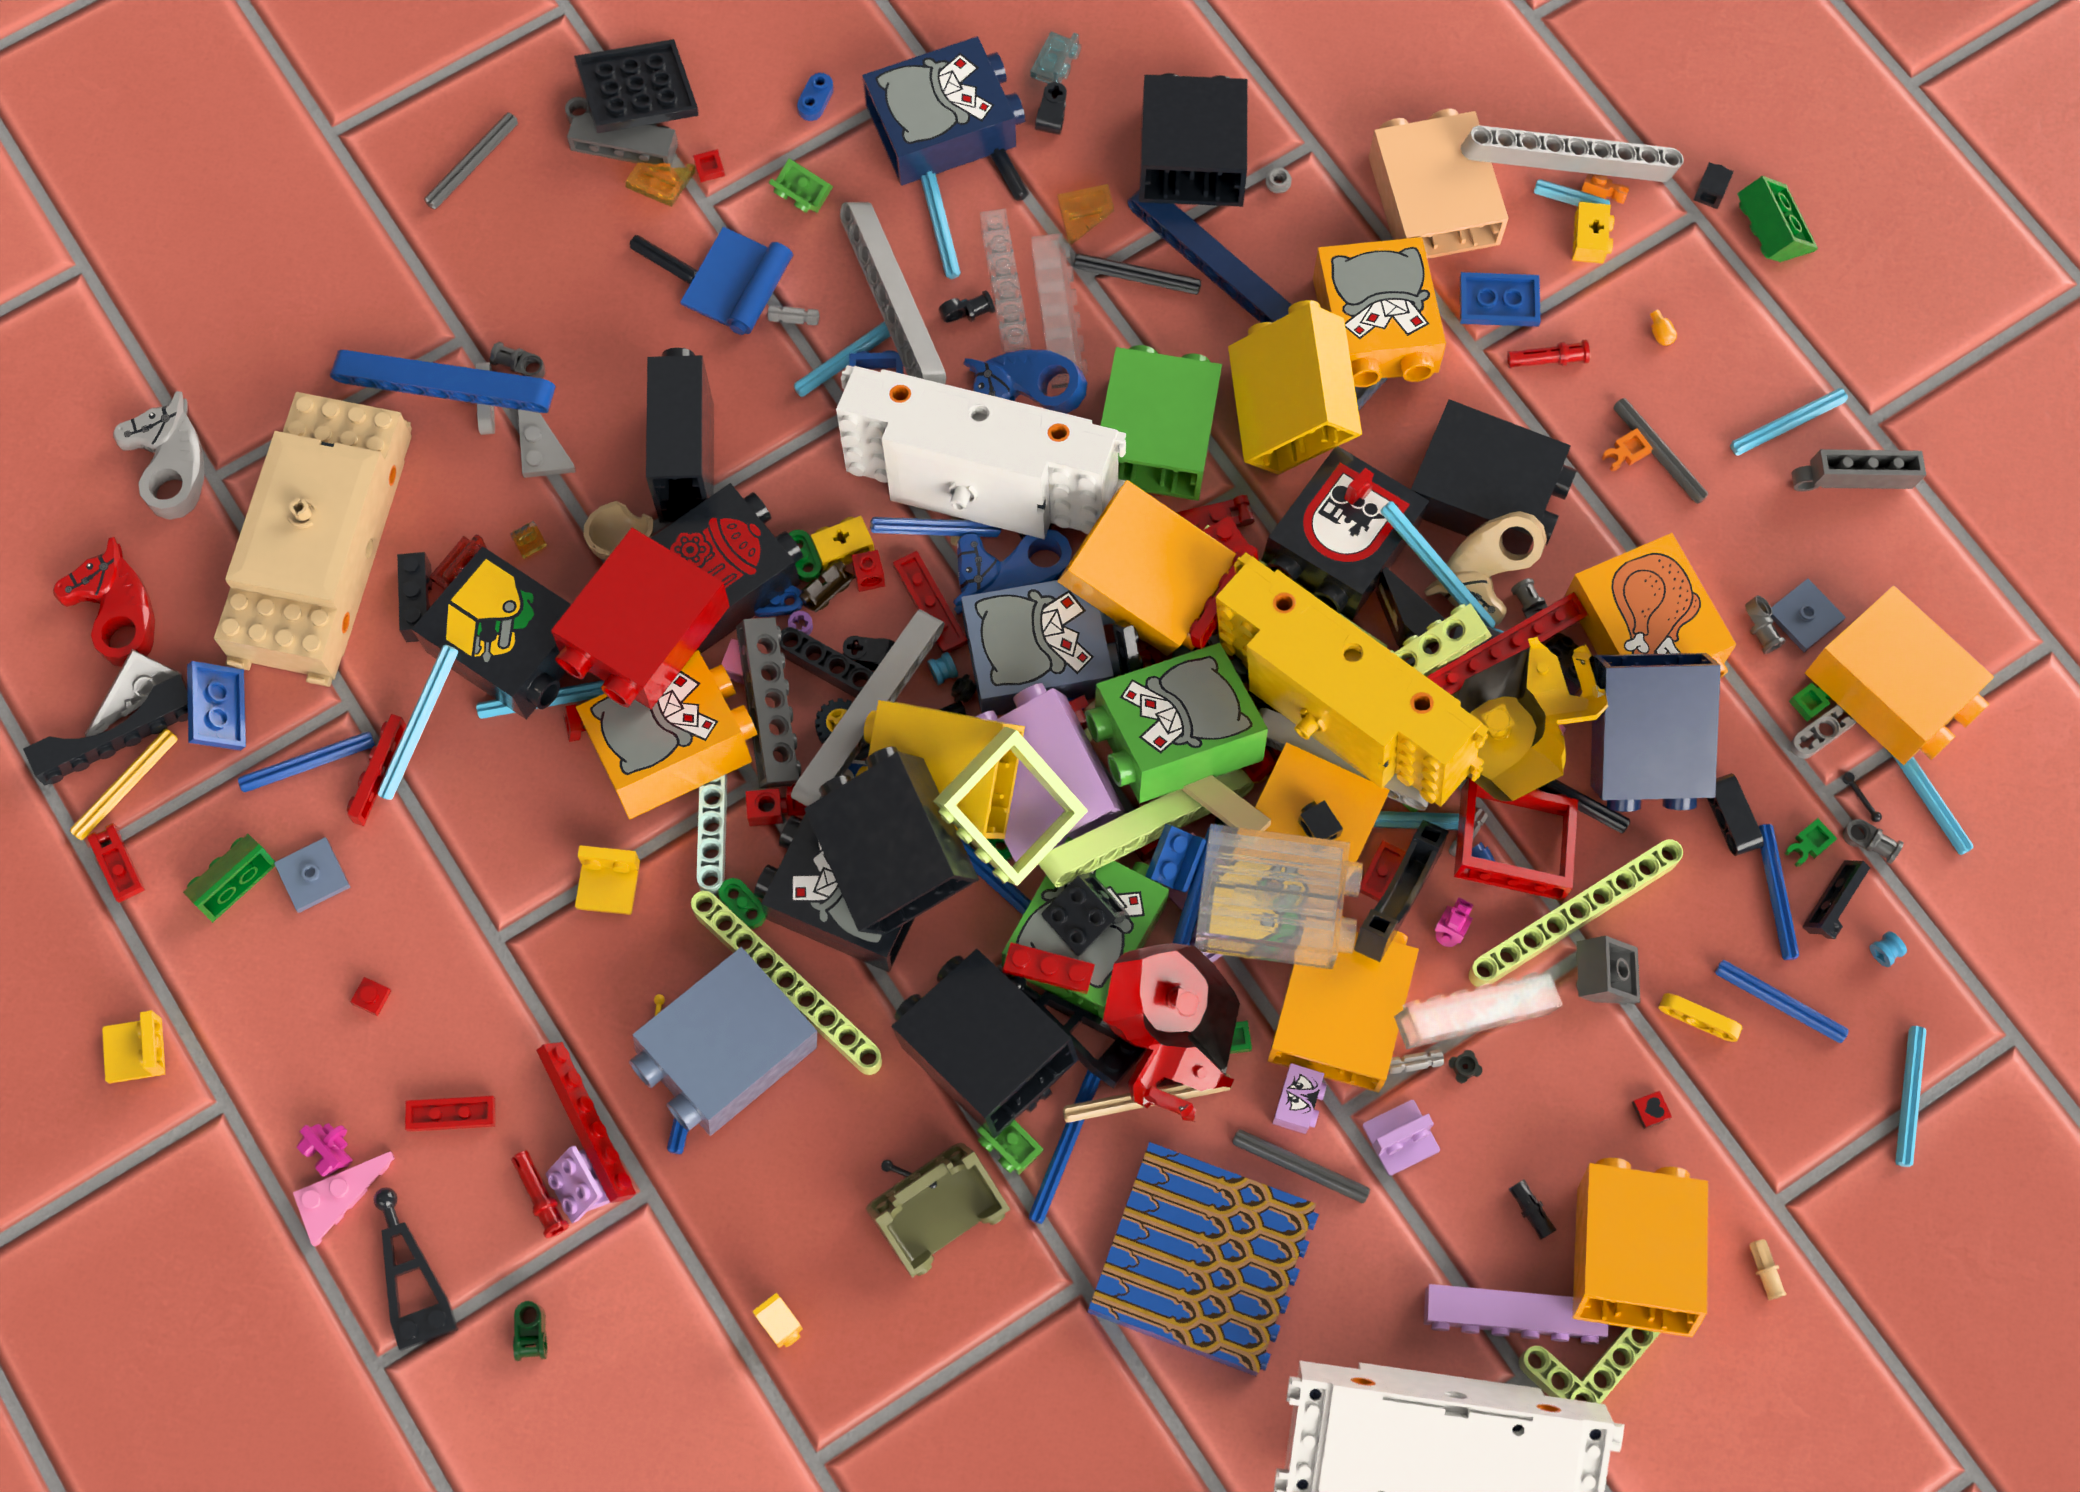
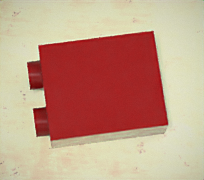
M631 528L551 630L560 652L555 660L565 671L576 678L583 679L589 671L604 680L605 682L601 689L619 705L628 708L636 700L647 708L652 709L730 607L724 582L636 529Z

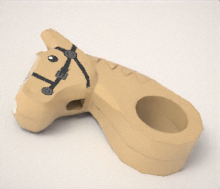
M1521 511L1492 519L1471 533L1459 545L1447 563V566L1494 619L1495 625L1502 622L1507 608L1496 597L1491 576L1501 572L1529 568L1540 559L1547 541L1544 526L1534 515ZM1519 526L1528 530L1533 537V549L1524 555L1511 554L1502 543V534L1506 529ZM1439 580L1433 582L1424 591L1426 596L1441 593L1455 607L1459 606Z

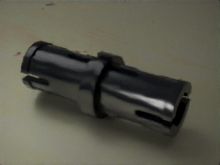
M1525 1179L1508 1189L1522 1209V1216L1524 1218L1527 1217L1540 1240L1557 1230L1543 1210V1203L1541 1201L1538 1202Z

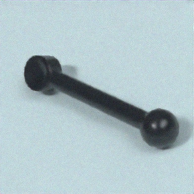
M1851 772L1845 773L1842 778L1843 782L1850 785L1870 812L1871 820L1873 822H1880L1882 819L1881 813L1874 810L1854 782V774Z
M885 1160L881 1164V1168L885 1172L894 1171L905 1177L912 1174L909 1171L894 1166L890 1160ZM937 1181L929 1185V1187L932 1189L936 1188Z

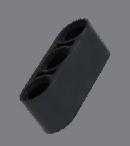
M1731 773L1716 778L1715 798H1707L1731 853L1737 856L1763 847L1761 831L1736 776Z

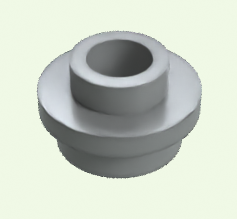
M1275 168L1266 176V186L1274 193H1284L1291 186V176L1284 168ZM1280 180L1282 183H1276L1274 181Z

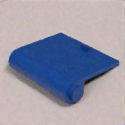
M722 227L680 304L730 327L736 334H750L790 263L793 253L781 243L771 242L769 247H766L728 228Z

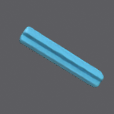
M1542 179L1537 180L1534 188V193L1575 206H1578L1579 202L1610 205L1609 199H1603Z

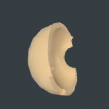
M614 501L600 506L590 514L584 524L583 536L590 550L597 557L607 560L631 528L636 529L649 538L653 537V519L646 514H642V517H637L627 509L626 505Z

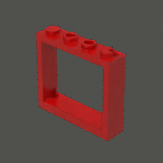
M1469 777L1461 789L1454 877L1563 901L1573 889L1578 800L1568 798V796L1563 794L1555 795L1535 789L1514 801H1499ZM1476 797L1563 816L1559 875L1472 857Z

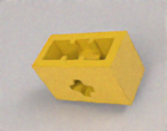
M1579 202L1574 215L1573 261L1604 263L1606 255L1611 254L1613 238H1609V231L1613 230L1614 215H1610L1611 205Z
M862 516L845 518L840 524L832 527H822L814 534H811V539L821 560L823 571L832 562L840 560L844 565L852 563L851 555L874 550V543Z

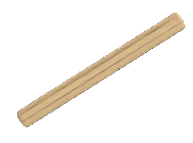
M1181 1083L1157 1087V1089L1181 1099L1231 1089L1220 1087L1199 1091ZM1130 1093L1067 1105L1063 1108V1115L1065 1121L1069 1123L1143 1108V1106L1132 1101Z

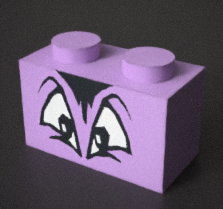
M1291 1063L1272 1124L1303 1134L1307 1133L1309 1126L1315 1128L1319 1111L1314 1109L1317 1099L1323 1100L1327 1083L1322 1082L1324 1073Z

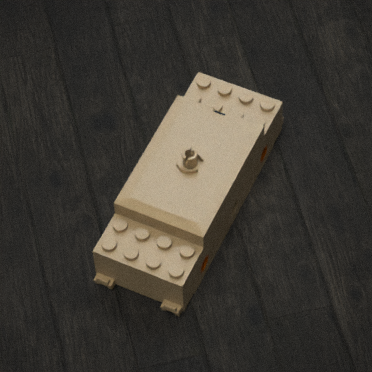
M300 392L295 393L283 432H274L225 578L230 586V591L214 639L227 655L226 666L249 671L253 663L308 674L306 682L327 687L331 686L347 647L412 437L411 422L404 420L401 412Z

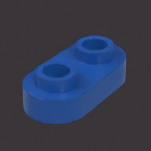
M816 73L809 78L797 102L798 113L804 120L814 121L822 116L834 91L833 81L829 75ZM813 103L812 106H807L806 104Z
M790 586L784 591L783 595H777L770 600V604L766 607L757 609L755 616H782L800 611L803 606V601L799 597L801 591L795 586ZM788 598L795 600L792 605L785 604V600Z

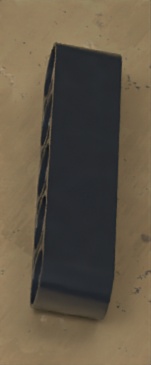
M787 627L781 631L780 652H783L787 660L854 698L863 689V687L854 685L855 682L862 679L868 682L874 673L796 628ZM790 640L798 642L793 647L785 646V643ZM813 653L821 655L817 660L808 659ZM836 666L844 668V671L839 674L831 672Z

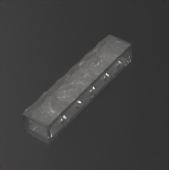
M1062 233L1031 237V252L1046 350L1067 357L1081 369L1084 375H1088L1087 360L1081 359V352L1084 351L1083 335L1078 336L1077 328H1081L1079 312L1074 313L1073 306L1077 305L1076 289H1071L1070 282H1074L1072 266H1067L1066 260L1070 259L1069 243H1064ZM1059 374L1052 378L1051 388L1068 387L1070 381L1069 374Z
M1538 972L1522 977L1520 981H1515V978H1509L1498 983V986L1492 987L1491 983L1484 984L1475 988L1473 992L1462 989L1452 993L1451 997L1444 998L1443 994L1429 998L1426 1003L1420 1004L1419 1000L1411 1001L1402 1006L1404 1010L1395 1015L1394 1018L1406 1049L1546 1016L1563 1006L1551 974L1539 976Z

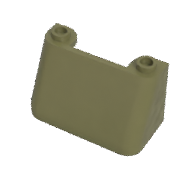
M958 1143L948 1148L875 1198L866 1207V1211L911 1277L915 1275L920 1276L928 1272L932 1268L931 1263L934 1260L932 1254L980 1221L984 1224L990 1223V1225H994L1000 1222L1005 1217V1213L1010 1210L975 1152L964 1143ZM937 1181L936 1188L932 1189L929 1187V1185Z

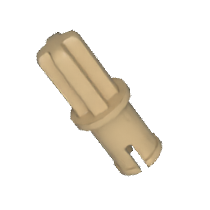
M1761 1239L1752 1242L1749 1247L1758 1269L1756 1275L1761 1277L1768 1300L1787 1295L1777 1271L1779 1265L1775 1266L1767 1241Z

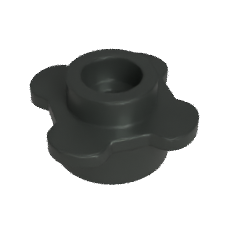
M968 674L958 678L952 686L951 696L955 697L954 701L956 703L960 701L968 702L976 691L977 686L969 679L970 675Z
M1466 1050L1458 1057H1451L1449 1059L1448 1065L1454 1069L1456 1080L1459 1083H1466L1468 1078L1473 1076L1479 1077L1482 1074V1067L1478 1065L1475 1053L1471 1050ZM1463 1065H1468V1069H1464Z

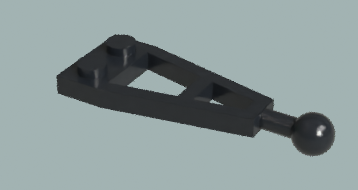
M1011 974L1007 976L1072 1038L1079 1061L1092 1074L1113 1089L1146 1052L1147 1048L1135 1046L1115 1034L1108 1024L1097 1015L1047 990L1040 995L1027 986L1026 978ZM1049 1006L1071 1018L1063 1026L1045 1007ZM1080 1023L1115 1040L1098 1060L1071 1034Z
M387 1187L379 1189L375 1193L373 1200L376 1208L383 1211L388 1226L387 1229L382 1230L390 1323L398 1349L402 1351L459 1329L450 1301L412 1232L405 1222L399 1224L394 1208L398 1201L396 1192ZM402 1235L415 1259L395 1265L393 1238ZM421 1269L439 1303L401 1317L397 1277Z

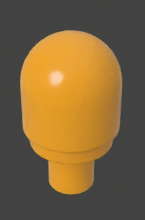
M1659 310L1652 312L1650 317L1654 324L1651 328L1656 341L1663 346L1671 345L1677 337L1672 322L1668 318H1663Z

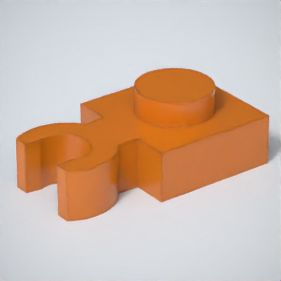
M1587 174L1581 191L1603 199L1610 197L1614 201L1624 204L1629 187L1613 184V180L1608 179L1606 175Z
M1638 428L1616 440L1613 445L1615 448L1607 449L1601 459L1604 461L1609 457L1614 458L1616 462L1611 465L1610 470L1616 471L1624 460L1630 466L1650 454L1653 448Z

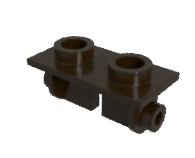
M842 561L832 562L820 573L825 581L823 584H821L819 579L815 578L801 590L802 593L799 597L804 602L803 606L814 612L824 609L836 594L848 588L855 575L844 571L846 566Z

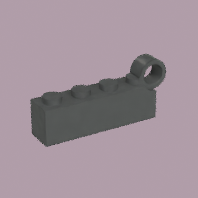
M574 97L566 103L565 112L571 124L567 136L571 151L667 170L671 169L678 146L675 130L667 126L643 125L597 133L585 98ZM577 109L586 110V112L580 116H575L572 114Z
M1820 449L1810 460L1811 465L1802 466L1792 471L1793 486L1796 491H1811L1820 486L1822 488L1913 489L1926 476L1922 451Z

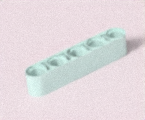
M727 774L699 787L697 882L701 891H709L715 896L719 895V888L725 881ZM712 796L720 798L719 802L714 805L706 803L708 798ZM710 823L719 824L718 829L715 831L705 830L706 826ZM709 850L719 851L718 855L714 858L704 857L705 853ZM714 876L718 878L716 884L712 886L704 884L705 879Z

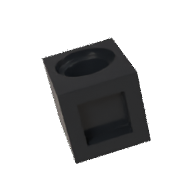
M1709 162L1693 200L1718 209L1734 171L1727 169L1723 165Z
M1325 800L1319 804L1315 801L1311 802L1301 809L1302 814H1300L1298 822L1316 850L1341 836L1343 827Z

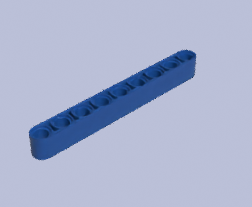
M349 350L337 351L330 377L333 380L349 385L538 413H548L556 388L555 384L542 378Z

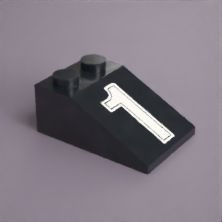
M1387 567L1382 569L1375 592L1396 644L1400 649L1408 638L1414 635L1419 637L1428 631L1426 628L1431 623L1437 620L1444 621L1445 618ZM1437 642L1429 643L1426 648L1428 647L1431 650Z

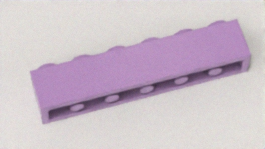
M1429 1284L1425 1288L1424 1324L1432 1325V1330L1449 1331L1450 1327H1459L1463 1333L1478 1334L1479 1330L1482 1329L1491 1330V1335L1509 1336V1332L1521 1333V1338L1539 1339V1335H1549L1552 1341L1568 1342L1569 1337L1581 1338V1343L1599 1344V1340L1608 1337V1324L1572 1319L1573 1297Z

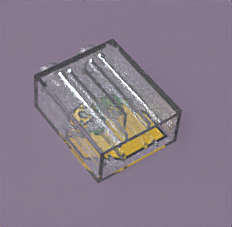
M1210 824L1194 946L1201 952L1332 969L1338 952L1350 954L1353 952L1357 919L1342 917L1344 896L1358 898L1363 863L1348 861L1350 842Z

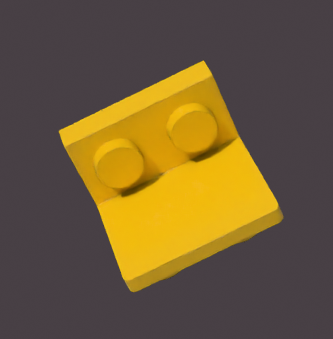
M579 845L578 858L582 867L575 902L576 909L631 915L640 860L636 851Z
M152 1010L140 1012V1021L109 1025L102 1028L105 1081L107 1083L165 1075L162 1018Z

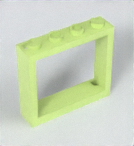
M1004 727L933 801L940 808L938 811L941 814L940 817L949 824L952 822L958 828L956 834L965 843L969 844L971 842L976 848L974 851L975 855L985 864L989 862L994 867L992 873L1004 884L1010 882L1016 886L1023 881L1088 812L1021 734L1009 727ZM1009 749L1064 809V812L1012 867L956 806Z

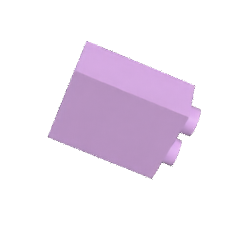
M1042 683L1035 684L1013 697V701L1017 708L998 718L995 711H987L976 716L1025 726L1023 738L1088 810L1054 848L1063 845L1067 837L1075 839L1126 813L1075 712L1063 693L1054 688L1046 691ZM1020 760L1004 839L1015 862L1023 856L1064 812V809Z

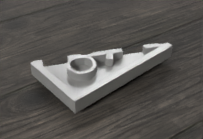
M518 410L522 474L524 478L576 472L573 462L542 415L538 412Z
M132 649L85 732V736H95L108 729L109 725L122 716L125 717L140 707L147 699L153 686L180 674L182 676V674Z

